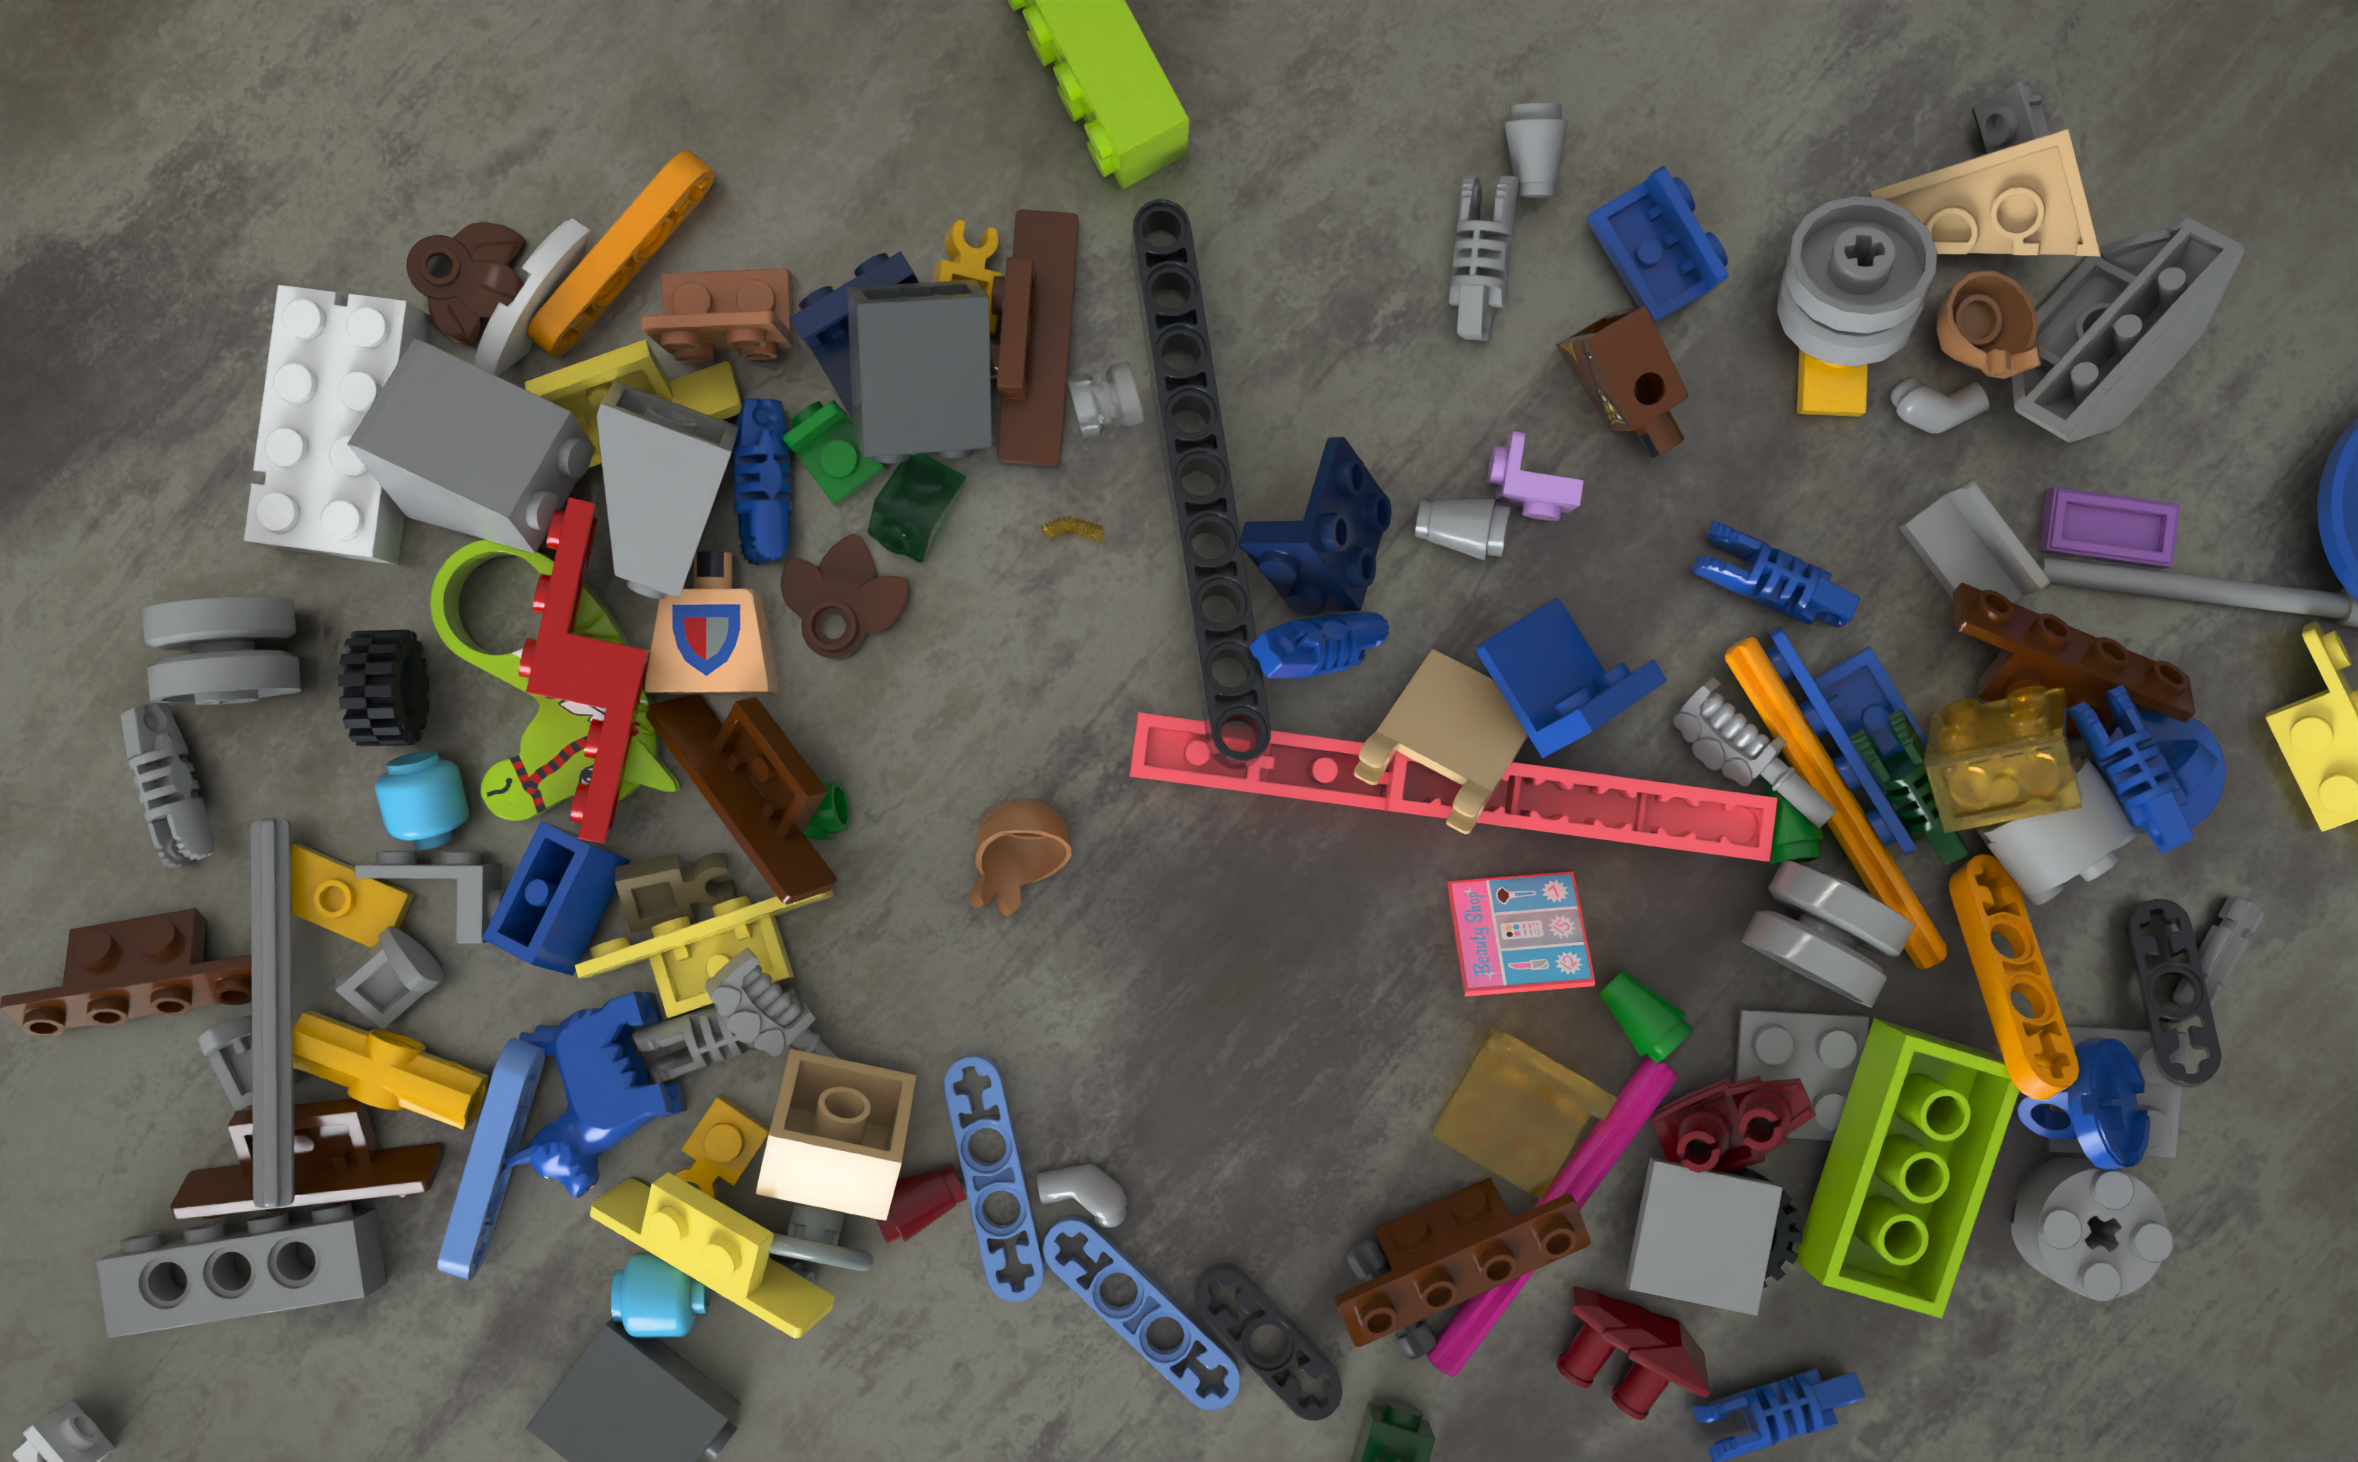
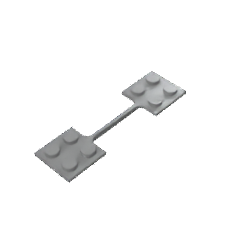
M1740 1009L1735 1081L1760 1076L1762 1081L1800 1078L1816 1116L1787 1135V1137L1792 1139L1833 1141L1868 1037L1869 1017L1867 1015ZM2066 1026L2074 1050L2078 1043L2090 1038H2115L2125 1044L2135 1057L2145 1083V1093L2136 1094L2138 1111L2148 1110V1116H2150L2148 1146L2143 1157L2176 1158L2182 1087L2169 1082L2160 1073L2156 1064L2149 1030ZM2177 1031L2179 1048L2176 1052L2169 1054V1059L2171 1063H2182L2185 1065L2187 1033ZM2049 1104L2050 1110L2066 1112L2058 1106ZM2047 1139V1150L2049 1152L2084 1153L2078 1139Z

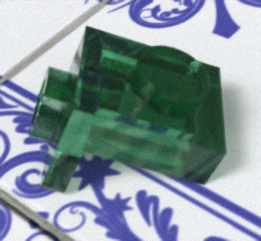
M923 453L911 454L909 460L900 462L876 497L867 531L868 535L878 540L884 548L892 553L906 555L917 562H923L929 553L933 535L963 491L966 476Z

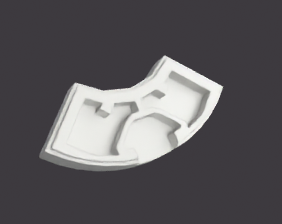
M571 218L557 227L534 251L522 267L523 270L528 272L524 286L514 301L508 306L499 302L479 343L473 362L474 366L498 377L529 353L533 341L527 335L528 326L539 309L582 261L590 229Z

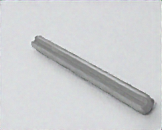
M266 818L253 821L251 824L253 1203L256 1207L273 1208L288 1206L295 1199L292 861L290 822L284 819Z

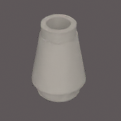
M1525 103L1510 107V121L1505 122L1504 126L1513 176L1519 177L1517 198H1547L1555 196V184L1557 183L1568 120L1562 119V104Z
M1496 498L1434 500V502L1421 500L1416 521L1415 537L1427 539L1429 542L1483 561L1487 560L1488 555L1503 557L1510 523L1511 507L1496 505Z

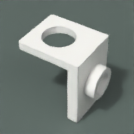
M72 1401L30 1425L23 1432L27 1441L13 1453V1456L18 1462H44L43 1458L47 1462H100L115 1447L98 1429L93 1420L83 1412L75 1401Z

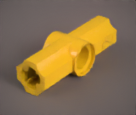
M312 1010L302 1012L299 1020L293 1027L294 1069L305 1071L318 1076V1078L348 1087V1095L362 1103L387 1110L397 1111L405 1108L462 1130L471 1127L473 1120L483 1106L488 1091L489 1075L426 1053V1046L415 1039L386 1030L375 1029L366 1031Z

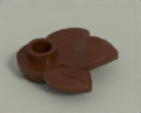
M478 222L469 224L453 238L444 235H432L421 239L412 247L408 254L406 265L409 279L421 294L428 297L430 319L445 337L463 345H474L481 328V318L490 319L499 302L508 306L514 301L524 286V283L514 270L507 266L519 254L525 242L524 237L518 232L504 225ZM435 256L447 257L453 264L451 273L444 278L432 276L427 270L429 260Z
M850 534L830 548L818 567L800 558H788L782 574L781 591L785 604L802 618V635L808 647L818 655L837 659L846 657L857 650L865 634L884 631L898 620L908 599L909 581L899 576L876 578V568L869 549L857 534ZM832 616H841L846 624L845 632L837 639H829L824 633V624Z

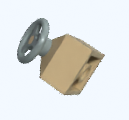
M790 1048L755 1193L794 1203L787 1235L774 1233L773 1241L769 1248L770 1253L858 1271H868L872 1268L874 1259L870 1253L837 1245L845 1213L887 1220L902 1164L917 1075Z

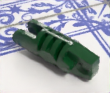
M1900 709L1888 716L1890 729L1894 737L1905 749L1896 752L1885 760L1874 737L1869 735L1864 728L1851 734V737H1849L1878 786L1893 806L1912 841L1915 842L1926 836L1944 865L1967 856L1968 851L1964 845V840L1954 822L1966 817L1965 812L1940 775L1934 760L1905 712Z

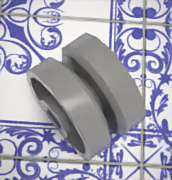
M1851 196L1826 202L1807 214L1792 235L1787 255V264L1779 287L1777 314L1784 333L1804 353L1828 364L1857 367L1880 362L1905 347L1918 325L1923 311L1924 300L1930 291L1936 273L1937 249L1928 228L1908 209L1881 198Z
M264 596L202 598L166 602L142 608L145 644L158 650L190 651V654L156 660L147 667L150 702H195V705L235 704L257 701L262 697L285 695L301 691L299 657L280 650H255V647L285 642L296 634L294 601L292 599Z
M1783 860L1768 889L1774 900L1800 916L1799 920H1793L1770 910L1756 911L1741 940L1754 950L1815 983L1872 1008L1887 981V977L1881 966L1858 953L1855 949L1859 946L1885 957L1900 956L1914 929V924L1901 914L1880 903L1872 895L1848 882L1829 874H1822L1798 863Z

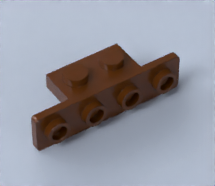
M1018 210L1015 216L1013 255L1006 258L1005 276H994L992 315H1002L1000 340H990V379H997V389L1001 395L997 457L1003 463L1058 466L1061 462L1079 218L1075 213Z
M1960 583L1953 592L1956 629L2002 648V651L1977 680L1979 698L2081 739L2082 737L2068 713V708L2082 702L2089 704L2090 708H2093V711L2098 716L2104 729H2106L2115 719L2109 710L2106 694L2107 691L2120 685L2124 686L2133 702L2181 722H2188L2196 713L2189 677L2170 662L2151 660L2125 649L2120 643L2111 638L2095 637L2068 626L2057 616L2047 613L2039 614L2014 604L1993 590L1982 591L1968 584Z
M698 694L651 704L646 713L647 720L780 901L784 904H791L830 891L837 878L803 833L828 790L759 699L755 696L736 701L723 725Z
M196 908L70 929L63 986L2 996L0 1011L26 1033L39 1037H51L59 1035L65 1029L94 1024L117 1026L125 1023L130 1018L154 1014L167 1016L182 1015L189 1012L191 1008L219 1003L227 1005L247 1004L252 1001L251 955L203 962L207 920Z
M354 1098L294 1105L295 1199L288 1206L260 1208L256 1207L253 1203L252 1109L235 1111L228 1124V1129L240 1165L198 1169L189 1172L170 1208L174 1219L194 1217L214 1219L230 1213L257 1210L277 1212L293 1206L320 1203L340 1205L356 1199L383 1196L404 1198L431 1189L444 1155L439 1143L379 1149L366 1105Z
M1488 1178L1374 1228L1392 1271L1338 1294L1335 1297V1303L1354 1345L1361 1347L1584 1249L1590 1245L1591 1240L1579 1207L1571 1194H1565L1511 1218L1492 1179Z

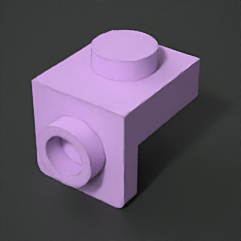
M1512 431L1505 438L1503 447L1494 445L1490 457L1487 482L1497 485L1496 502L1523 506L1522 515L1525 517L1559 521L1561 512L1570 513L1580 506L1584 480L1520 470L1526 434Z

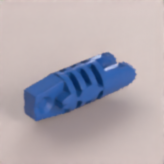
M754 398L741 401V412L736 417V425L739 428L732 454L734 459V513L738 514L739 539L741 540L739 547L742 550L740 553L744 555V560H748L749 564L754 563L757 566L761 563L766 564L773 560H779L782 556L786 555V550H789L787 547L789 543L787 536H789V513L792 512V489L790 484V448L783 439V436L787 434L782 401Z
M1712 521L1706 536L1708 541L1712 542V545H1716L1718 548L1746 560L1741 569L1730 563H1725L1721 559L1701 555V557H1697L1692 569L1694 574L1739 595L1747 596L1761 605L1774 611L1782 612L1785 616L1807 625L1812 624L1814 619L1840 628L1853 619L1860 597L1830 582L1831 573L1816 565L1807 564L1802 559L1783 550L1772 548L1770 544L1726 524Z
M1362 611L1361 613L1330 614L1292 620L1264 631L1249 645L1253 656L1259 661L1260 667L1267 678H1308L1345 671L1352 666L1359 665L1366 656L1364 653L1365 649L1381 645L1389 635L1388 629L1390 627L1387 624L1388 620L1376 612Z
M2120 685L2107 691L2106 694L2109 710L2115 717L2124 735V738L2114 743L2111 742L2098 716L2093 711V708H2090L2089 704L2082 702L2068 708L2072 721L2131 825L2137 827L2142 824L2159 853L2168 852L2191 841L2194 834L2180 808L2189 802L2177 779L2174 778L2172 770L2159 747L2153 741L2149 729L2124 686Z
M1817 1368L1788 1376L1771 1384L1750 1388L1693 1406L1692 1409L1698 1423H1712L1726 1418L1729 1414L1743 1411L1751 1433L1740 1437L1731 1436L1716 1441L1713 1446L1707 1448L1712 1462H1722L1773 1446L1789 1438L1811 1434L1836 1426L1838 1421L1833 1410L1857 1403L1865 1397V1394L1855 1372L1822 1381Z

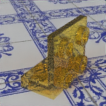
M2042 685L2027 686L2012 691L2007 695L2006 699L1980 704L1975 699L1960 700L1944 706L1940 713L1932 716L1924 764L1944 833L2082 808V793L2066 738L2067 698L2064 688L2047 690Z
M1493 1024L1432 1128V1134L1439 1141L1536 1198H1542L1591 1114L1605 1121L1617 1098L1599 1085Z

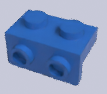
M1665 166L1653 171L1643 183L1594 210L1586 218L1636 305L1646 306L1654 324L1715 290L1729 277L1725 268L1728 264V259L1722 244L1713 233H1704L1693 214L1695 202L1690 190L1679 177L1672 179Z

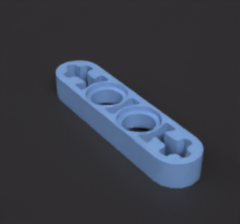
M511 1038L506 1043L497 1060L440 1250L437 1267L439 1271L470 1281L478 1273L486 1257L513 1166L507 1167L505 1161L518 1152L545 1061L546 1051L543 1047Z
M969 1053L958 1058L948 1069L944 1079V1093L987 1282L991 1290L999 1298L1009 1302H1022L1031 1298L1041 1286L1045 1274L1044 1254L1003 1074L999 1065L991 1057L981 1053ZM975 1066L978 1076L989 1075L991 1084L984 1087L981 1095L984 1110L997 1105L1000 1116L982 1115L967 1124L964 1123L962 1113L972 1114L975 1110L970 1091H959L957 1087V1082L961 1081L966 1075V1067ZM982 1128L997 1130L1006 1142L1005 1154L1000 1160L993 1163L979 1161L970 1149L971 1136ZM1005 1190L1017 1198L1020 1204V1214L1014 1222L1007 1225H999L993 1223L986 1216L984 1201L989 1194L995 1191ZM1025 1230L1028 1240L1017 1239L1015 1244L1017 1256L1021 1264L1031 1263L1034 1270L1026 1273L1023 1285L1015 1286L1011 1276L1001 1277L999 1270L1006 1267L1008 1261L1005 1242L992 1247L990 1238L1008 1239Z
M1070 1214L1060 1217L1051 1224L1046 1232L1043 1253L1046 1263L1055 1274L1193 1404L1201 1409L1213 1411L1222 1409L1233 1402L1240 1388V1371L1237 1360L1224 1345L1091 1220L1081 1215ZM1079 1231L1087 1237L1083 1250L1095 1263H1097L1101 1252H1105L1111 1257V1259L1098 1266L1090 1283H1086L1081 1278V1276L1088 1272V1265L1079 1256L1072 1254L1066 1260L1059 1256L1058 1253L1062 1242L1057 1236L1062 1232L1069 1237L1075 1236ZM1117 1272L1130 1276L1137 1286V1295L1134 1300L1120 1307L1106 1302L1100 1290L1103 1280L1110 1274ZM1171 1317L1180 1323L1184 1335L1178 1346L1170 1350H1160L1150 1343L1147 1338V1328L1157 1318ZM1195 1340L1204 1345L1196 1350V1358L1206 1368L1213 1370L1219 1364L1225 1367L1223 1382L1226 1386L1221 1390L1214 1385L1208 1386L1204 1391L1198 1387L1200 1384V1372L1189 1360H1186L1182 1370H1178L1174 1366L1187 1357Z

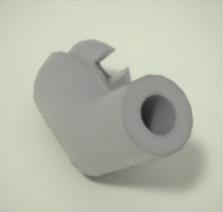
M1908 377L1899 381L1893 387L1890 395L1891 402L1897 407V415L1905 422L1928 433H1942L1989 409L1988 397L1983 388L1976 382L1946 396L1929 386H1924L1920 379Z
M1083 1164L1037 1173V1185L1042 1205L1075 1199L1094 1215V1221L1100 1227L1113 1228L1125 1220L1128 1201L1126 1193L1118 1182L1098 1166Z

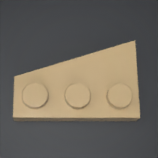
M2069 128L1870 191L1872 198L1885 199L1908 209L1928 228L1936 246L1937 254L1984 253L2037 256L2039 254L2101 257Z

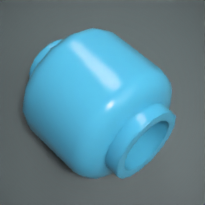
M436 751L412 753L387 762V772L381 775L375 784V793L387 834L396 840L413 841L414 848L417 850L431 849L451 842L453 840L451 831L465 823L469 817V805L457 764L449 760L440 759Z
M650 1252L633 1255L627 1261L624 1270H616L614 1273L611 1287L612 1317L614 1322L623 1323L626 1332L633 1338L684 1337L693 1329L697 1314H707L709 1311L710 1288Z

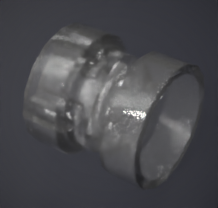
M1129 361L1110 365L1105 373L1106 380L1101 381L1099 375L1091 376L1086 372L1067 377L1083 439L1102 434L1106 426L1112 425L1111 419L1117 418L1118 423L1124 427L1145 423Z

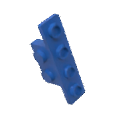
M1780 625L1768 631L1775 645L1765 650V653L1784 683L1795 677L1799 681L1809 699L1798 706L1817 737L1819 738L1830 732L1842 754L1833 758L1832 761L1850 791L1854 792L1861 787L1865 788L1876 806L1875 809L1865 815L1884 846L1887 847L1897 841L1905 855L1917 850L1914 842L1849 738L1851 734L1864 728L1869 735L1874 737L1884 760L1896 752L1904 750L1903 745L1898 743L1894 737L1888 719L1889 715L1902 709L1932 759L1938 758V755L1872 648L1867 646L1812 678Z

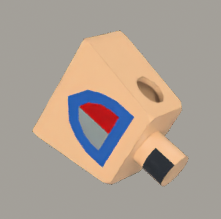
M718 551L696 552L693 558V589H682L679 598L666 594L665 598L659 599L645 679V692L658 695L779 694V683L765 601L762 593L754 589H732V553Z

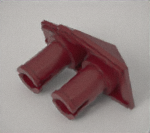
M1760 1076L1731 1082L1730 1078L1726 1077L1655 1109L1649 1119L1668 1161L1681 1163L1688 1170L1697 1173L1709 1170L1729 1173L1764 1162L1766 1160L1764 1154L1789 1143L1787 1135L1816 1116V1113L1800 1078L1762 1081Z
M1576 1286L1571 1288L1570 1303L1572 1313L1582 1319L1584 1324L1565 1351L1556 1359V1366L1566 1379L1577 1386L1590 1387L1594 1377L1615 1348H1619L1627 1353L1629 1358L1635 1362L1620 1383L1612 1389L1611 1398L1616 1406L1628 1416L1638 1420L1645 1419L1649 1414V1410L1670 1381L1700 1397L1707 1398L1709 1396L1710 1389L1705 1354L1679 1320L1653 1313L1640 1305L1607 1297L1596 1291Z

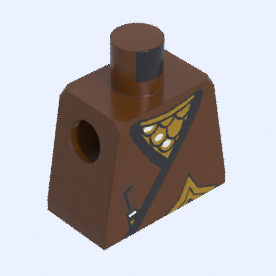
M1645 305L1610 312L1557 344L1605 425L1611 431L1635 430L1650 458L1669 451L1685 439L1669 410L1688 398V393ZM1635 384L1637 386V396H1635L1634 392Z

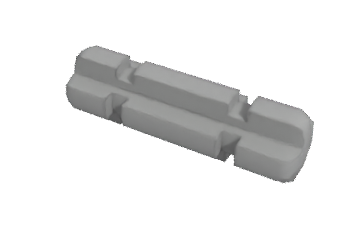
M2240 896L2227 898L2217 916L2222 920L2219 927L2211 926L2198 949L2211 1010L2220 996L2215 991L2218 984L2225 987L2250 943L2245 938L2247 933L2255 934L2265 917V911L2260 906ZM2182 978L2173 993V1000L2181 1007L2186 1008L2192 1003L2194 993L2190 983Z

